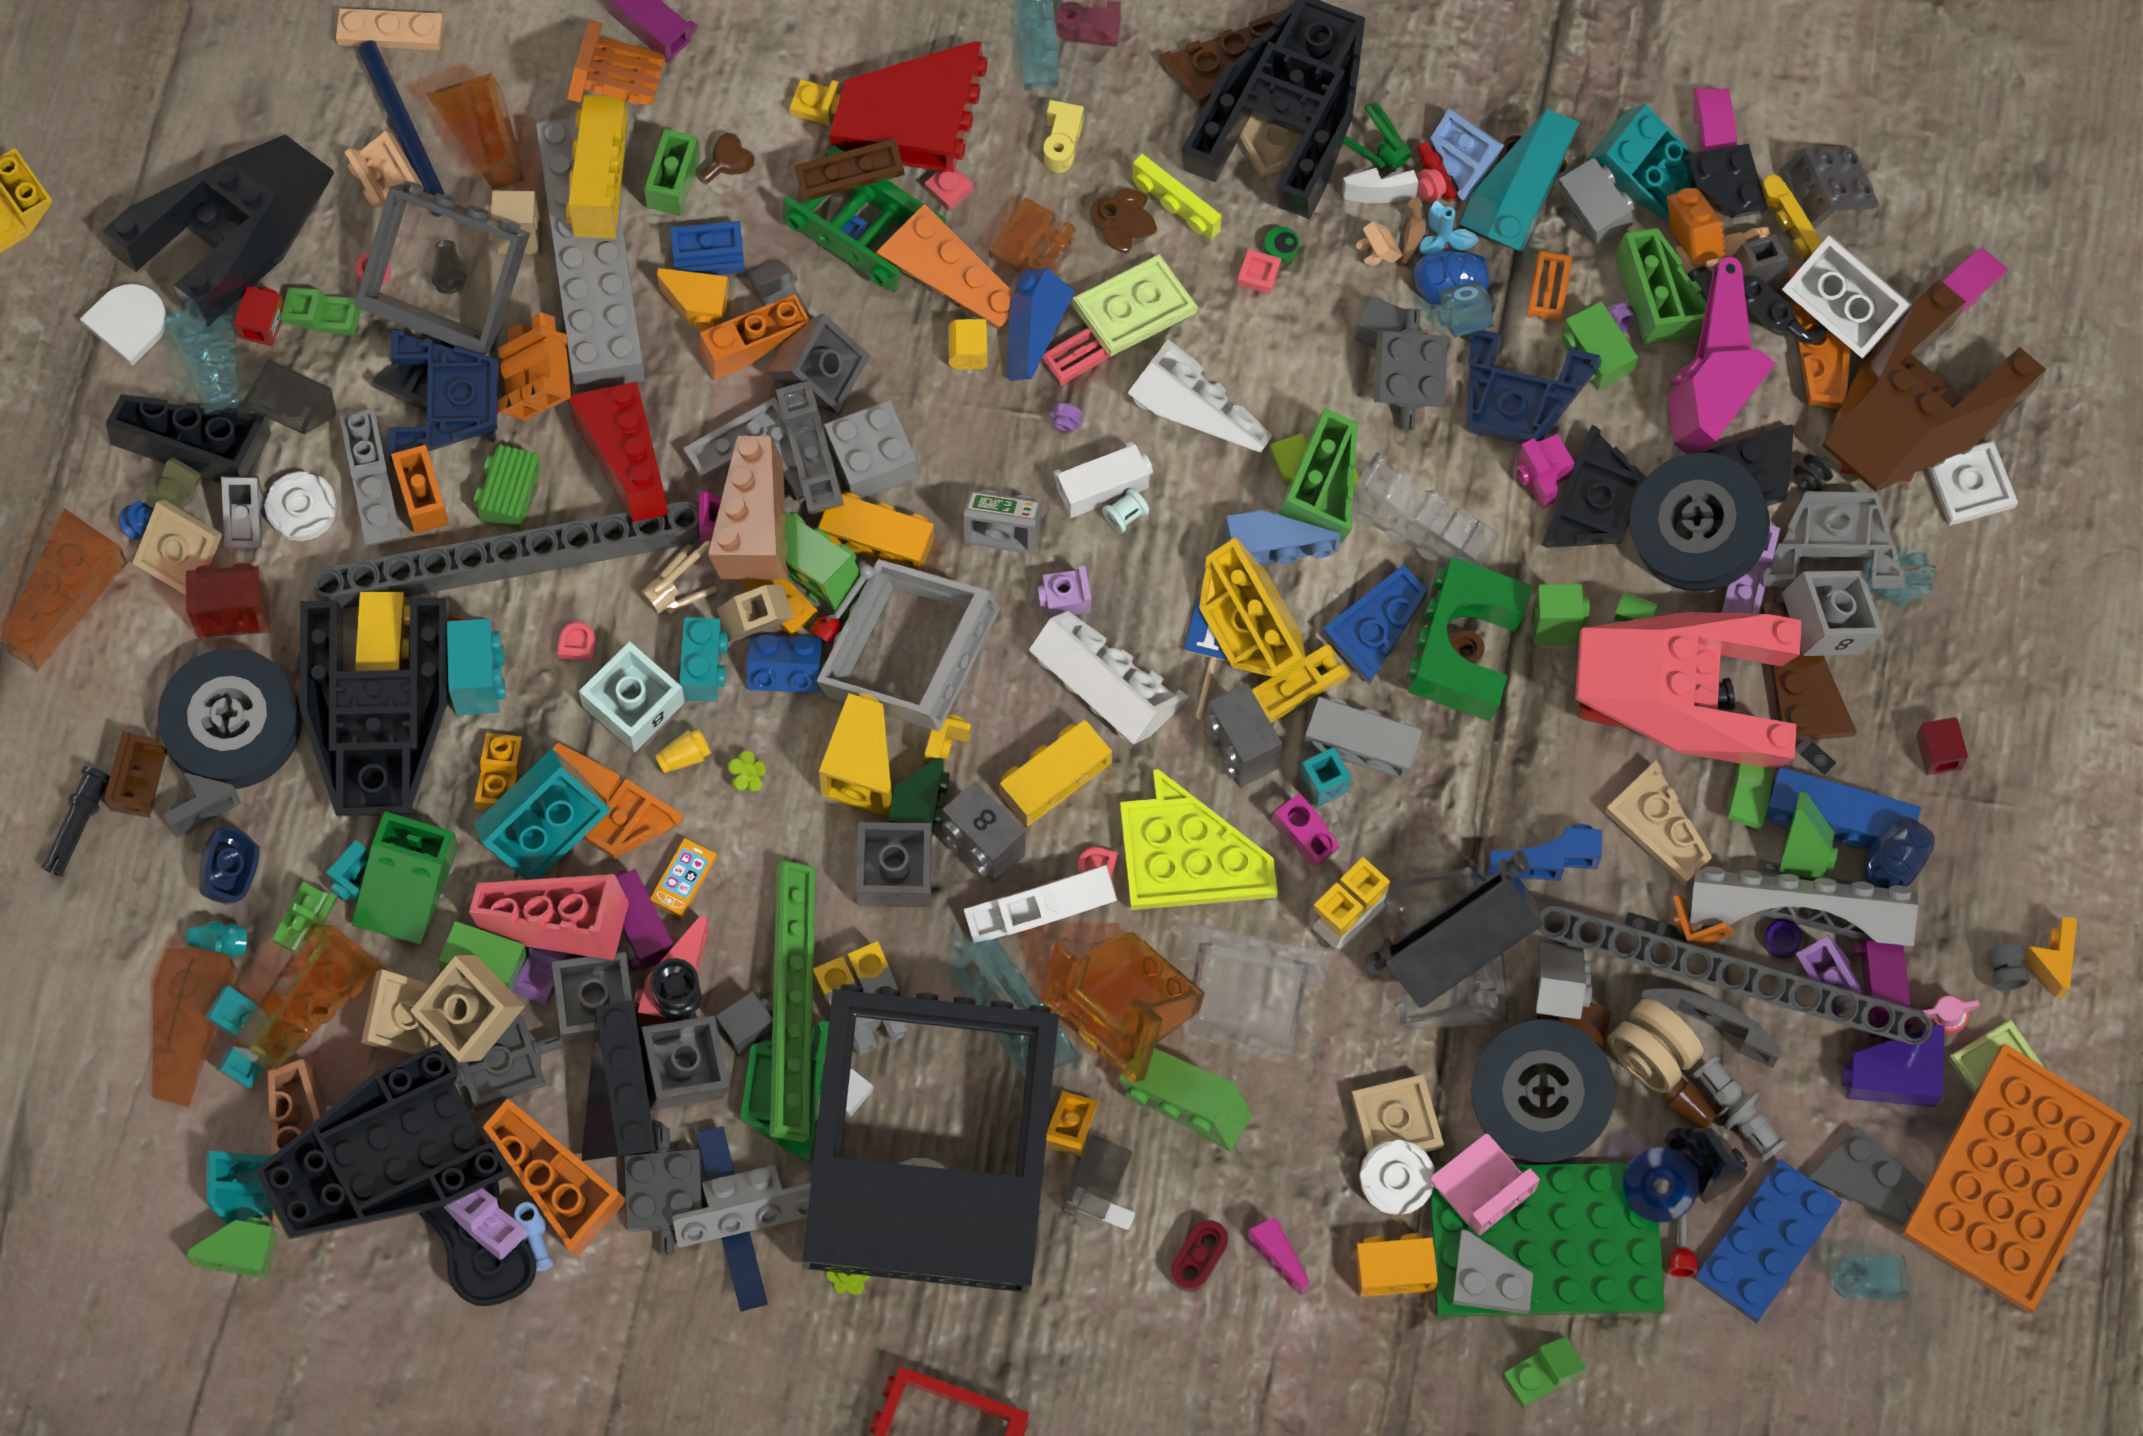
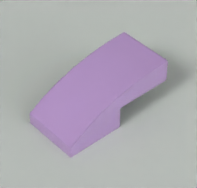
M483 1188L444 1207L474 1239L500 1260L527 1236L526 1227L500 1209L497 1199Z

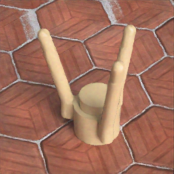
M709 541L704 542L684 560L693 548L692 544H687L664 570L641 591L647 603L657 614L666 610L671 615L679 608L717 592V587L712 586L676 601L675 597L679 595V592L672 583L710 548L711 543Z

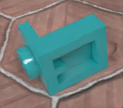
M357 840L348 847L326 872L331 884L329 886L331 892L344 902L349 898L356 905L360 891L351 881H357L365 874L369 858L367 848Z

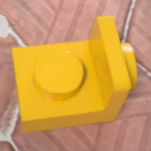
M800 79L789 108L790 115L829 126L833 114L836 113L841 96L839 82L832 80L830 86L826 87Z
M949 714L940 732L931 731L925 752L924 766L936 758L948 760L953 739L969 742L971 724L966 723L959 716Z

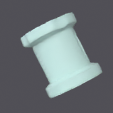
M1130 487L1126 490V495L1115 504L1103 507L1102 513L1114 531L1122 534L1126 531V526L1140 515L1145 517L1149 514V507L1138 491Z

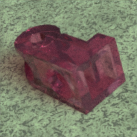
M1107 1L1106 9L1083 7L1076 2L1063 3L1056 12L1057 33L1062 39L1069 42L1117 47L1121 24V2Z

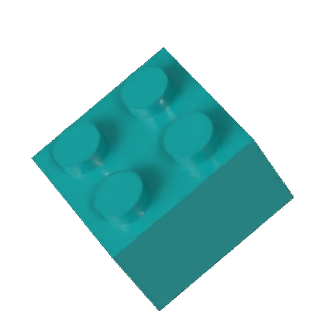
M491 619L447 621L448 682L456 715L500 713V700H506L505 678H502L501 667L505 666L504 645L501 644L500 631H494Z

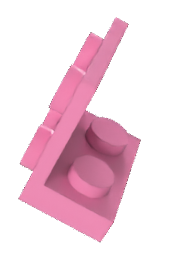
M1484 1134L1431 1177V1183L1477 1237L1533 1194L1540 1180L1531 1168L1522 1174L1489 1134Z

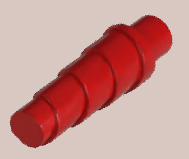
M1428 142L1420 144L1416 150L1421 157L1420 162L1423 168L1438 170L1446 183V192L1443 194L1444 198L1448 202L1455 200L1458 195L1454 190V186L1449 179V175L1438 152L1433 151Z

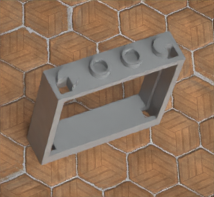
M878 559L873 568L874 576L871 579H866L864 582V588L858 600L850 607L849 617L842 631L835 637L833 649L827 661L820 667L822 671L817 679V683L827 698L845 703L848 693L857 696L860 693L869 694L877 698L879 703L883 704L884 715L940 732L1000 607L988 590ZM893 588L967 609L920 705L846 683Z

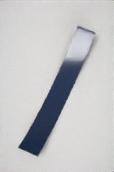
M721 1126L696 1133L707 1180L735 1175L724 1127ZM750 1231L723 1237L722 1240L740 1312L768 1305Z

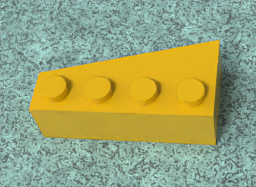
M584 95L582 108L576 109L575 126L576 129H579L578 139L573 140L572 159L575 161L573 171H570V196L566 206V223L572 224L574 237L616 239L628 123L627 101L612 96Z

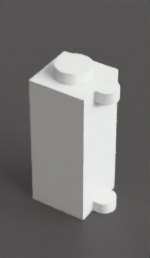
M1131 441L1126 443L1125 448L1069 470L1061 472L1058 469L1052 473L1057 484V491L1070 518L1120 500L1126 495V490L1130 487L1138 492L1148 489L1150 474H1153V469L1146 454L1141 455L1136 444H1133Z

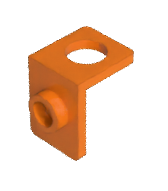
M1679 894L1673 896L1678 914L1674 915V921L1681 936L1685 935L1687 942L1705 946L1735 934L1734 928L1726 922L1697 932L1695 924L1690 923L1691 911L1687 900Z

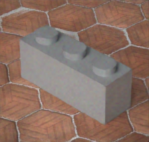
M1319 697L1305 735L1304 749L1322 753L1335 747L1342 761L1407 781L1420 745L1423 730L1418 729L1415 724L1407 720L1399 719L1393 721L1384 718L1379 712L1372 709L1364 708L1358 710L1349 707L1346 702L1338 698L1329 697L1324 699Z
M1539 942L1534 973L1536 1013L1581 1019L1582 1008L1590 1007L1592 985H1590L1591 973H1589L1590 961L1584 960V948Z

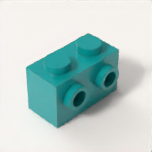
M684 617L679 685L682 686L685 701L718 702L719 687H725L726 665H721V654L728 652V632L722 631L720 619Z

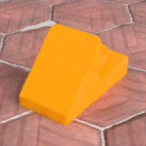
M2064 916L2056 928L2051 927L2047 943L2048 949L2030 946L2025 952L2024 959L2041 982L2057 999H2063L2070 989L2077 928L2076 918Z
M1062 1091L1047 1130L1046 1147L1082 1157L1098 1101Z

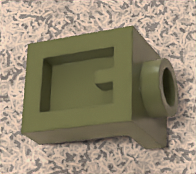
M172 457L166 462L162 476L143 491L140 501L154 509L156 502L164 499L182 510L192 501L201 475Z

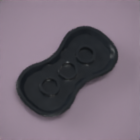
M497 1181L483 1189L497 1199L498 1207L501 1209L499 1183ZM444 1207L419 1212L441 1237L446 1249L447 1273L450 1284L454 1291L466 1302L476 1306L501 1304L521 1295L532 1285L536 1274V1262L533 1252L524 1240L500 1260L474 1239Z

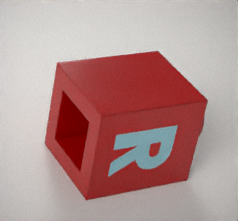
M247 286L234 321L240 339L273 347L282 322L280 317L284 303L281 294L268 287H259L257 289Z

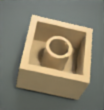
M477 955L454 956L410 1011L458 1062L482 1060L524 1009L525 1005Z

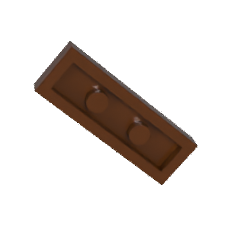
M896 138L794 165L804 202L905 175Z

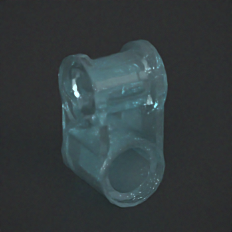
M1898 1254L1849 1256L1842 1261L1839 1268L1833 1274V1288L1837 1294L1849 1299L1876 1298L1880 1300H1897L1908 1296L1906 1258ZM1847 1272H1852V1276L1846 1275ZM1853 1278L1859 1279L1858 1282H1853Z

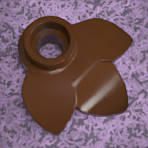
M1123 189L1118 191L1113 198L1109 196L1100 197L1092 204L1090 209L1091 220L1098 229L1103 230L1105 241L1113 249L1128 253L1132 245V238L1149 237L1157 232V226L1153 217L1143 209L1148 200L1146 194L1138 190ZM1104 208L1111 211L1113 216L1107 215L1104 212Z

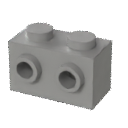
M1592 158L1559 178V187L1562 197L1596 245L1599 246L1633 225L1632 211L1635 208L1629 196L1625 192L1620 194L1614 186L1616 181L1610 169L1606 165L1601 167L1596 159Z

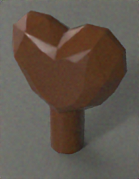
M725 133L717 139L712 152L713 162L698 173V176L707 185L721 173L729 175L746 173L754 166L755 156L750 150L742 148L741 141L736 134Z

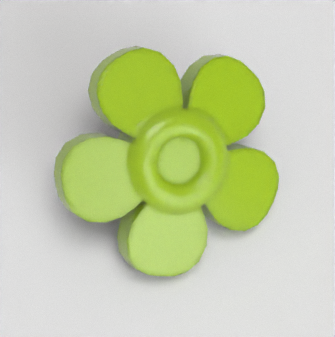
M750 751L741 752L739 759H732L728 763L729 772L734 775L737 774L732 780V785L738 791L748 788L750 792H756L762 787V780L759 777L765 775V765L761 761L754 762V754Z

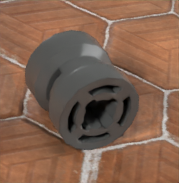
M2005 944L1987 951L1988 963L1994 969V974L1991 978L1995 990H2013L2030 983L2029 972L2023 966V960L2025 959L2023 945Z

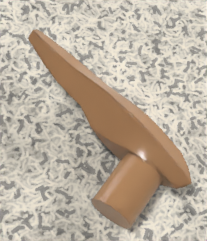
M1412 198L1408 202L1410 218L1403 235L1404 249L1400 263L1403 265L1412 257L1425 233L1427 217L1420 198Z

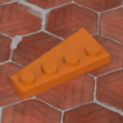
M926 204L875 253L900 268V271L930 286L933 291L942 296L945 295L958 303L961 308L976 317L986 319L987 323L999 330L1009 320L1010 300L1014 292Z

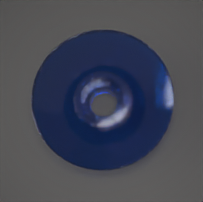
M1655 1147L1641 1152L1630 1162L1623 1178V1191L1627 1203L1640 1217L1652 1222H1670L1682 1217L1691 1209L1698 1195L1699 1179L1695 1167L1681 1152L1667 1147ZM1667 1181L1669 1183L1668 1191L1658 1193L1656 1191L1657 1183Z

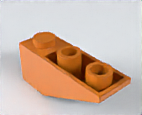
M793 294L699 332V354L713 380L746 368L781 345L808 324L810 320L796 294Z

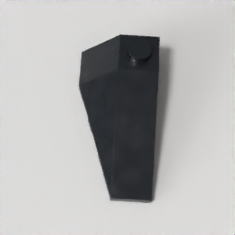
M1673 1128L1668 1132L1664 1140L1705 1204L1743 1182L1747 1174L1745 1169L1747 1168V1162L1743 1154L1737 1148L1732 1149L1728 1141L1712 1128Z

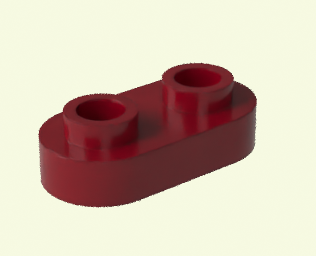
M1205 1220L1198 1223L1191 1231L1171 1267V1279L1178 1289L1184 1292H1195L1203 1288L1226 1251L1228 1244L1227 1231L1220 1223L1213 1220ZM1205 1237H1211L1215 1240L1216 1244L1211 1248H1207L1202 1244V1240ZM1191 1268L1196 1271L1197 1276L1194 1279H1186L1183 1276V1271Z

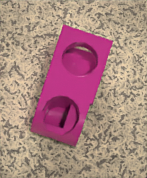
M1298 793L1274 812L1270 822L1279 831H1283L1297 847L1300 854L1312 866H1318L1339 850L1337 840L1301 793Z

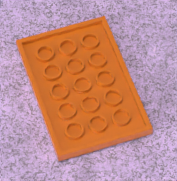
M2004 1043L1999 1046L1900 1235L2027 1313H2032L2043 1296L2132 1121Z

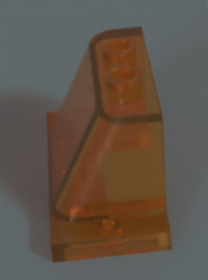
M1130 932L1078 947L1068 937L1056 940L1039 1001L1043 1005L1051 1007V1012L1059 1014V1019L1128 1079L1136 1083L1145 1080L1156 1043L1199 1012L1205 992L1137 934Z

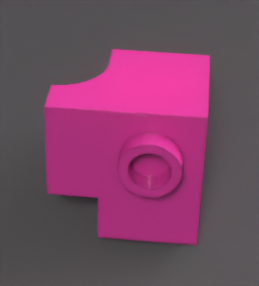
M1556 434L1545 440L1536 441L1533 438L1523 443L1515 470L1520 482L1524 486L1528 484L1539 505L1544 509L1555 503L1558 492L1557 484L1570 478L1575 462L1559 435Z

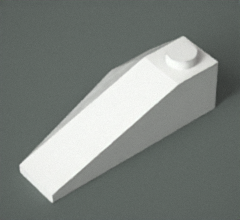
M1167 340L1129 390L1128 394L1133 397L1134 402L1142 409L1151 410L1156 415L1261 453L1273 435L1243 406L1232 405L1225 394L1227 390L1220 383L1213 385L1201 375L1204 368L1194 358L1170 340Z

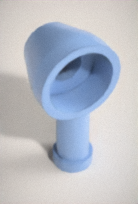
M531 1201L520 1203L513 1209L511 1217L526 1227L527 1236L523 1240L528 1241L530 1249L534 1254L536 1271L547 1270L554 1265L552 1259L549 1258L542 1237L547 1230L548 1220L537 1203ZM527 1211L534 1213V1217L529 1221L521 1219L522 1214Z

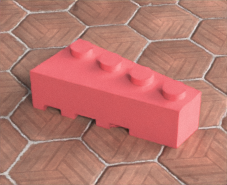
M615 874L477 883L469 913L478 929L519 942L527 947L614 960L629 901Z

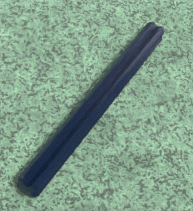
M369 40L366 43H361L358 47L361 58L407 159L424 187L423 192L433 196L436 193L445 194L376 42ZM432 211L435 217L442 216L441 214Z

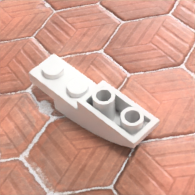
M1104 865L964 909V913L975 945L1117 901V896L1108 867Z

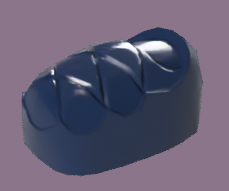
M1904 817L1893 822L1876 838L1865 855L1864 877L1866 882L1874 885L1876 888L1886 889L1895 885L1909 886L1920 873L1934 849L1935 836L1933 832L1913 818Z
M232 826L218 828L209 836L203 848L199 871V890L202 896L213 902L225 905L236 903L246 896L258 866L260 846L244 831Z

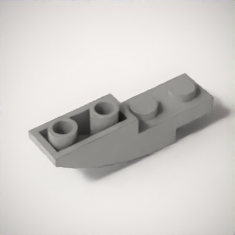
M375 409L340 415L365 543L370 544L401 537Z

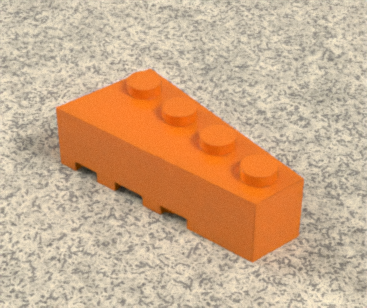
M507 1098L483 1128L491 1140H494L498 1150L514 1170L568 1250L578 1258L623 1206L626 1199Z

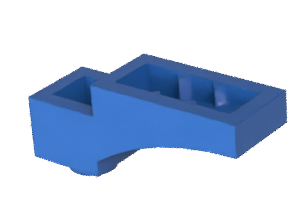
M1587 824L1572 825L1571 828L1565 827L1563 836L1539 846L1520 850L1491 851L1488 859L1487 876L1491 877L1499 872L1498 861L1504 858L1505 860L1512 858L1513 854L1517 851H1523L1527 855L1529 870L1524 874L1518 875L1521 879L1560 881L1564 867L1597 869L1601 860L1602 830L1593 829L1592 826Z

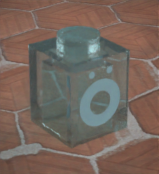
M1479 280L1439 291L1441 305L1436 307L1438 320L1442 327L1447 326L1454 338L1494 327L1491 299Z

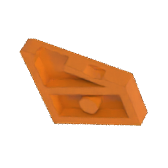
M625 779L607 803L611 811L584 836V840L615 860L681 825L685 819L683 814L630 780Z

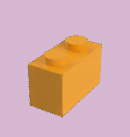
M1407 1234L1401 1236L1400 1240L1386 1241L1385 1237L1377 1236L1365 1238L1363 1243L1357 1244L1355 1260L1359 1297L1435 1291L1438 1280L1433 1238H1423L1422 1234Z

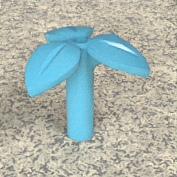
M1434 201L1428 211L1427 226L1437 236L1424 237L1420 242L1419 251L1424 256L1444 251L1445 243H1448L1455 252L1464 251L1474 246L1479 241V238L1475 233L1467 229L1461 228L1452 231L1455 210L1452 207H1444L1440 202Z

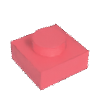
M955 168L954 173L947 171L936 172L924 183V189L946 210L950 211L974 190V183Z

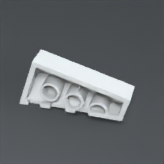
M1069 611L1050 618L1029 651L1038 658L1041 666L1055 673L1064 682L1065 687L1069 691L1078 694L1084 699L1096 715L1105 718L1114 726L1118 735L1123 739L1136 744L1150 737L1189 698L1188 695L1179 689L1174 694L1161 685L1164 678L1154 671L1146 674L1132 664L1134 657L1123 649L1121 651L1104 645L1106 637Z

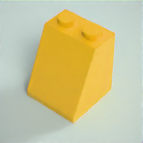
M848 693L819 769L821 796L889 818L892 794L883 704L879 703L877 698L869 694L860 693L857 696Z

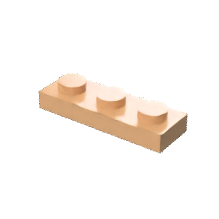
M339 8L336 41L337 45L359 46L361 43L373 40L381 48L441 50L444 19L442 13Z

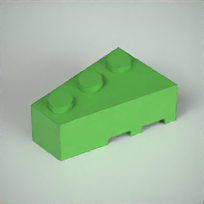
M1655 228L1625 233L1614 254L1630 304L1633 307V313L1636 315V323L1643 344L1648 345L1700 337L1707 302L1700 293L1701 287L1696 281L1692 282L1681 267L1683 262L1661 231Z
M1325 408L1315 422L1277 514L1339 532L1341 543L1352 530L1351 506L1354 497L1353 471L1356 461L1357 422Z
M1140 1042L1119 1078L1127 1092L1125 1095L1130 1101L1139 1106L1147 1105L1166 1118L1176 1121L1230 1152L1252 1117V1113L1235 1083Z

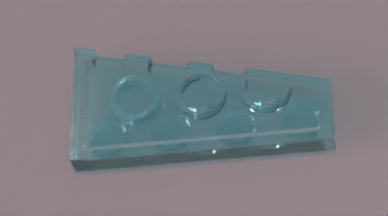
M234 304L209 327H206L187 311L165 317L167 330L205 413L207 414L240 403Z

